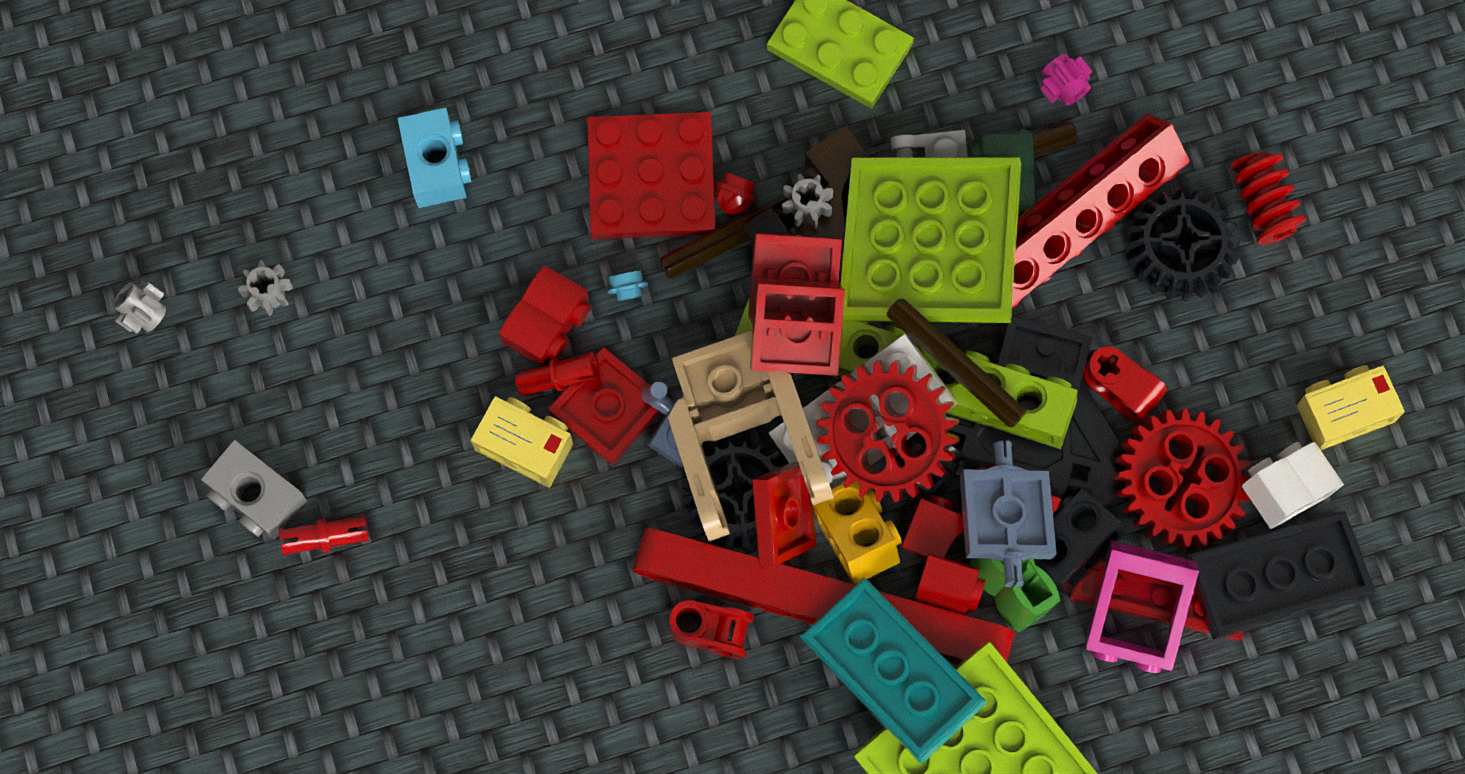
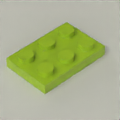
M795 0L768 41L767 50L872 109L911 49L914 38L847 0Z

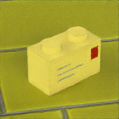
M1368 365L1360 366L1344 374L1345 380L1331 385L1329 380H1323L1305 389L1306 394L1297 404V408L1312 441L1317 444L1320 450L1395 423L1405 412L1384 365L1372 370L1369 369Z
M495 396L471 439L475 451L550 488L573 446L571 434L567 432L568 426L550 416H546L542 420L530 414L531 408L515 398L509 397L507 401H504Z

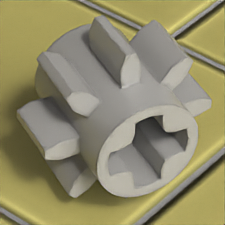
M798 174V182L794 187L785 185L783 188V195L790 200L782 204L783 214L793 213L796 227L803 222L811 223L814 228H817L818 219L821 215L830 217L832 214V207L826 201L833 198V189L822 188L820 175H817L813 180L804 179L801 174ZM808 197L815 199V201L810 200L807 206L801 204V201H806Z
M261 260L258 267L251 272L249 270L243 271L247 278L246 285L238 287V291L242 297H250L247 302L250 311L254 312L260 306L271 316L273 308L278 307L280 304L283 306L289 305L285 299V291L293 289V284L290 279H281L285 271L280 264L276 265L272 270L266 267ZM271 283L267 287V293L261 294L260 292L264 290V284Z
M143 280L138 286L132 282L126 284L119 291L113 302V308L120 312L115 322L136 334L141 328L147 332L153 330L161 322L166 312V306L159 302L164 293L150 282L145 283Z

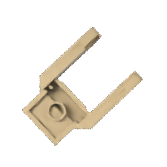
M753 330L672 358L683 397L675 403L668 416V420L703 528L709 541L729 535L730 531L702 448V443L705 441H716L771 422L777 416L783 417L812 504L816 505L834 498L791 374L785 372L752 371L750 369Z

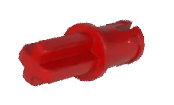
M593 352L561 361L558 358L550 360L549 365L520 372L515 376V384L519 394L523 396L556 388L557 391H564L566 386L599 379L600 366Z

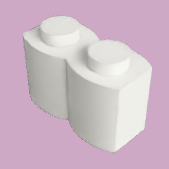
M1296 442L1277 455L1279 460L1275 463L1268 457L1249 469L1248 472L1251 478L1242 485V488L1270 529L1325 500L1341 488L1344 483L1315 442L1304 447L1299 442Z

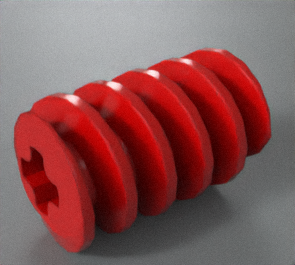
M1254 153L1242 157L1230 165L1232 171L1239 172L1235 177L1236 185L1245 187L1241 191L1240 196L1242 201L1249 203L1246 207L1247 216L1255 218L1251 223L1252 230L1256 233H1262L1257 238L1258 245H1269L1286 239L1297 231L1296 227L1306 221L1305 215L1292 216L1291 214L1294 209L1300 206V201H1286L1285 197L1295 190L1294 185L1280 184V181L1289 175V170H1275L1274 166L1284 159L1283 154Z

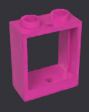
M1111 540L1085 637L1086 650L1093 651L1092 655L1103 661L1117 662L1118 658L1134 661L1137 668L1151 673H1160L1161 669L1172 671L1199 572L1197 562ZM1118 569L1181 584L1163 651L1101 636Z

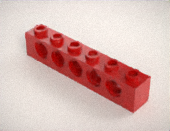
M1147 113L1018 217L1012 308L1017 306L1021 299L1039 284L1049 280L1052 274L1066 262L1080 255L1087 245L1102 233L1113 228L1119 219L1133 208L1141 205L1151 193L1164 183L1172 180L1177 175V172L1190 163L1171 123Z

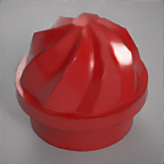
M725 173L722 182H717L716 201L724 213L730 215L742 213L756 199L753 196L756 184L741 177Z

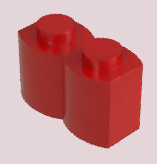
M544 265L532 280L522 300L515 306L499 332L501 342L540 366H546L551 359H559L568 344V339L565 338L566 334L573 325L579 327L585 321L590 311L591 305L587 304L589 301L587 290Z
M929 553L915 602L966 615L967 611L975 613L986 580L978 578L980 568Z

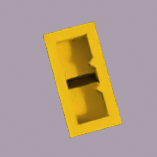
M858 482L853 483L847 488L843 487L844 483L832 488L833 499L816 505L812 504L819 527L854 585L858 584L864 577L868 579L899 564L900 559L897 545L902 543L891 520L884 522L879 513L883 512L880 502L876 501L874 491L870 489L866 495L860 497V484ZM874 543L871 546L863 547L865 544Z

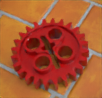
M877 360L874 362L872 374L862 364L857 367L858 380L851 374L846 373L841 377L846 389L836 385L829 389L836 402L824 401L821 404V407L830 413V417L817 420V425L828 429V433L819 437L817 442L830 444L831 448L822 456V459H835L837 465L831 471L832 476L844 471L847 477L843 487L847 488L853 483L858 482L860 484V497L866 495L870 489H875L877 502L884 499L887 491H890L894 502H898L902 499L903 489L905 488L908 494L914 498L919 494L917 482L930 489L934 485L930 472L942 477L947 471L939 461H952L955 458V454L948 450L946 445L956 444L959 441L958 436L948 433V429L957 425L959 419L946 417L945 413L955 404L953 401L941 403L939 397L946 388L940 386L932 390L928 387L933 376L931 373L920 380L916 378L917 365L915 364L911 365L905 373H902L900 360H894L890 365L889 371H886L882 360ZM898 391L906 395L909 400V409L906 413H898L892 409L889 402L892 392ZM871 395H876L878 397L879 407L882 416L880 415L876 406L872 403ZM853 408H860L867 413L869 417L867 429L862 430L853 426L850 420V413ZM885 423L886 426L894 425L897 432L891 437L889 435L882 437L879 429ZM917 432L925 438L927 446L924 453H914L909 449L906 442L908 433ZM894 446L905 461L904 467L899 466L896 460L897 456ZM869 449H879L884 453L887 461L884 469H875L869 464L867 460Z
M1183 409L1177 412L1176 417H1174L1171 410L1160 414V421L1155 416H1152L1145 420L1146 428L1139 425L1131 431L1136 440L1127 439L1121 444L1129 454H1122L1115 459V462L1125 467V471L1113 475V479L1125 483V488L1115 494L1116 497H1128L1130 503L1123 508L1122 512L1123 514L1136 512L1138 516L1132 525L1134 528L1146 523L1149 526L1146 534L1147 539L1162 533V546L1171 545L1176 539L1179 549L1190 547L1191 541L1196 548L1207 545V538L1211 542L1222 539L1221 530L1229 532L1236 528L1231 518L1238 519L1246 514L1238 503H1245L1251 500L1247 493L1242 491V485L1250 477L1243 476L1241 470L1250 466L1251 462L1238 460L1236 455L1245 447L1243 445L1231 447L1228 442L1234 434L1232 430L1221 435L1218 433L1220 427L1219 419L1205 425V413L1200 412L1194 415L1190 421L1188 409ZM1170 440L1180 446L1182 450L1181 459L1175 458L1169 450ZM1197 447H1200L1202 453L1199 459L1192 465L1197 453ZM1206 463L1211 464L1216 469V482L1211 481L1205 473ZM1190 467L1189 471H1187L1183 479V476L1180 474V472ZM1150 476H1154L1160 481L1162 485L1161 495L1155 494L1150 489L1148 481ZM1182 481L1187 484V486L1177 490ZM1174 494L1169 511H1166L1164 506L1168 498ZM1186 498L1196 504L1198 510L1196 518L1191 517L1185 509Z

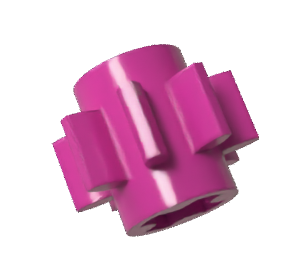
M1063 54L1052 60L1042 70V75L1046 79L1042 81L1044 85L1040 89L1052 104L1059 99L1060 102L1063 101L1066 106H1069L1089 92L1091 86L1087 81L1090 80L1089 75L1093 71L1081 56L1073 60L1067 54Z

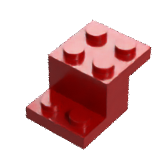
M763 232L754 233L748 318L753 324L750 369L752 371L838 376L845 289L838 282L841 238Z

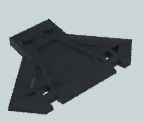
M1011 316V323L1007 325L1000 356L991 363L1005 367L1006 364L1019 365L1029 370L1031 376L1044 380L1047 377L1061 378L1072 385L1071 388L1078 390L1077 403L1061 449L946 413V417L959 419V423L949 428L948 433L965 438L964 445L959 446V448L968 458L965 462L961 460L958 462L960 467L957 469L955 476L960 477L963 469L975 470L980 466L987 469L989 463L995 464L993 444L997 441H1003L1004 445L1005 441H1010L1012 443L1013 466L1028 471H1049L1050 487L1053 488L1051 495L1060 498V503L1064 500L1066 492L1077 494L1082 488L1103 506L1119 498L1116 497L1115 493L1125 488V483L1113 479V475L1125 471V467L1115 462V459L1122 454H1126L1082 381L1093 337ZM1024 396L1018 401L1025 410H1034L1041 405L1040 400L1034 396ZM916 433L908 440L911 443L915 438L921 439L922 437L919 433ZM1072 466L1089 470L1087 479L1070 475Z

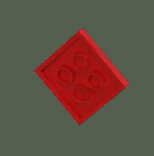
M711 112L588 117L591 239L705 235L715 230Z

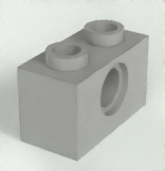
M235 440L201 479L210 489L206 496L225 512L232 506L243 516L238 522L257 537L265 532L274 540L279 535V528H284L307 501L297 488ZM260 485L261 493L256 500L251 502L242 501L243 492L247 487Z

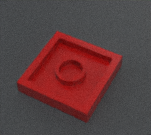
M603 347L596 355L600 366L599 379L569 385L549 407L548 411L550 415L567 425L568 430L610 465L614 466L661 412L644 402L641 398L642 390L649 386V384Z
M792 462L753 479L760 566H777L816 547L814 511L799 463Z

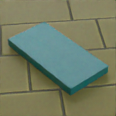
M865 577L800 636L813 653L920 764L925 762L987 704L986 700Z

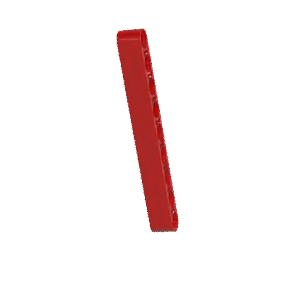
M650 528L644 529L632 568L634 573L655 581L812 625L856 586L783 564L760 566L759 558ZM878 591L949 663L960 664L986 641H989L1008 663L1015 631L998 624Z

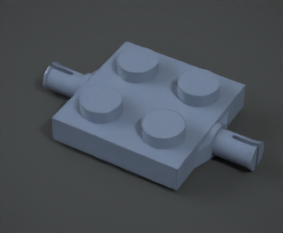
M997 441L993 444L995 455L994 467L986 470L963 469L960 474L966 558H987L1004 562L1005 586L1011 588L1013 585L1014 588L1024 585L1022 561L1027 559H1053L1056 555L1049 471H1028L1013 466L1012 443L1005 441L1003 445V441Z

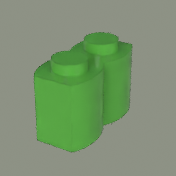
M972 558L970 566L980 568L978 578L986 580L983 589L994 596L995 604L1001 617L1017 632H1021L1043 618L1060 602L1059 593L1053 580L1045 571L1035 565L1034 559H1027L1021 562L1024 585L1014 588L1012 585L1010 588L1005 586L1004 562L995 559Z

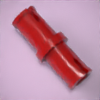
M365 514L328 522L326 518L317 519L316 524L286 529L279 528L280 540L299 539L296 542L281 544L283 556L321 549L322 553L331 552V547L369 542L368 530L350 532V529L367 526Z

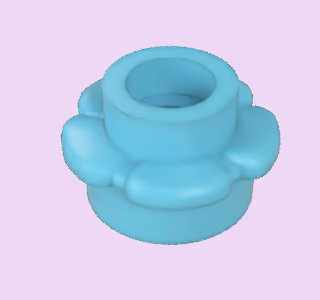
M641 271L608 277L611 289L607 290V293L616 294L618 301L638 298L642 296L641 288L647 287L648 282H643Z

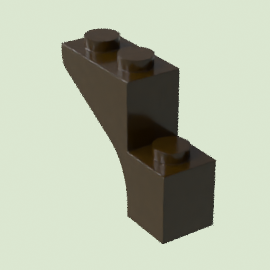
M846 125L805 152V169L803 173L806 179L814 180L817 175H820L822 188L833 189V198L826 201L832 207L831 216L821 215L818 219L817 228H814L811 223L803 222L796 227L795 217L793 213H789L790 228L787 229L793 235L839 237L842 239L838 281L840 284L845 240L842 200L849 189L852 158H870ZM811 197L803 202L802 205L807 206L810 200L815 201V199Z

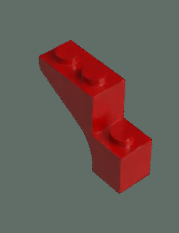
M989 463L987 469L994 467L995 464ZM980 466L975 470H986V468ZM930 495L928 501L924 499L917 500L902 537V543L898 549L927 560L929 553L945 557L954 539L964 531L962 505L959 512L956 513L952 511L954 504L940 497ZM1051 495L1054 513L1061 499Z

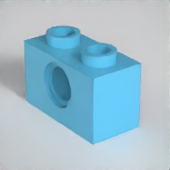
M447 108L398 118L412 191L418 208L467 198L464 184L472 181L467 159H459L456 146L463 144L459 121H450ZM441 151L446 153L445 158L438 163L426 161L433 152Z

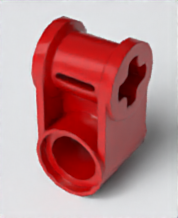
M1106 346L1099 348L1092 354L1090 360L1085 365L1083 379L1089 389L1110 403L1123 417L1136 424L1144 422L1167 392L1165 384L1157 376L1141 368L1114 347ZM1104 364L1112 368L1106 376L1098 372Z
M685 600L678 603L672 609L669 631L672 638L682 645L708 650L725 657L744 659L746 658L747 651L743 647L748 624L754 622L755 616L750 612L737 608L714 606L693 600ZM686 613L696 615L701 622L700 628L693 633L681 631L676 624L677 619L681 615ZM734 625L732 640L729 641L728 634L730 626Z

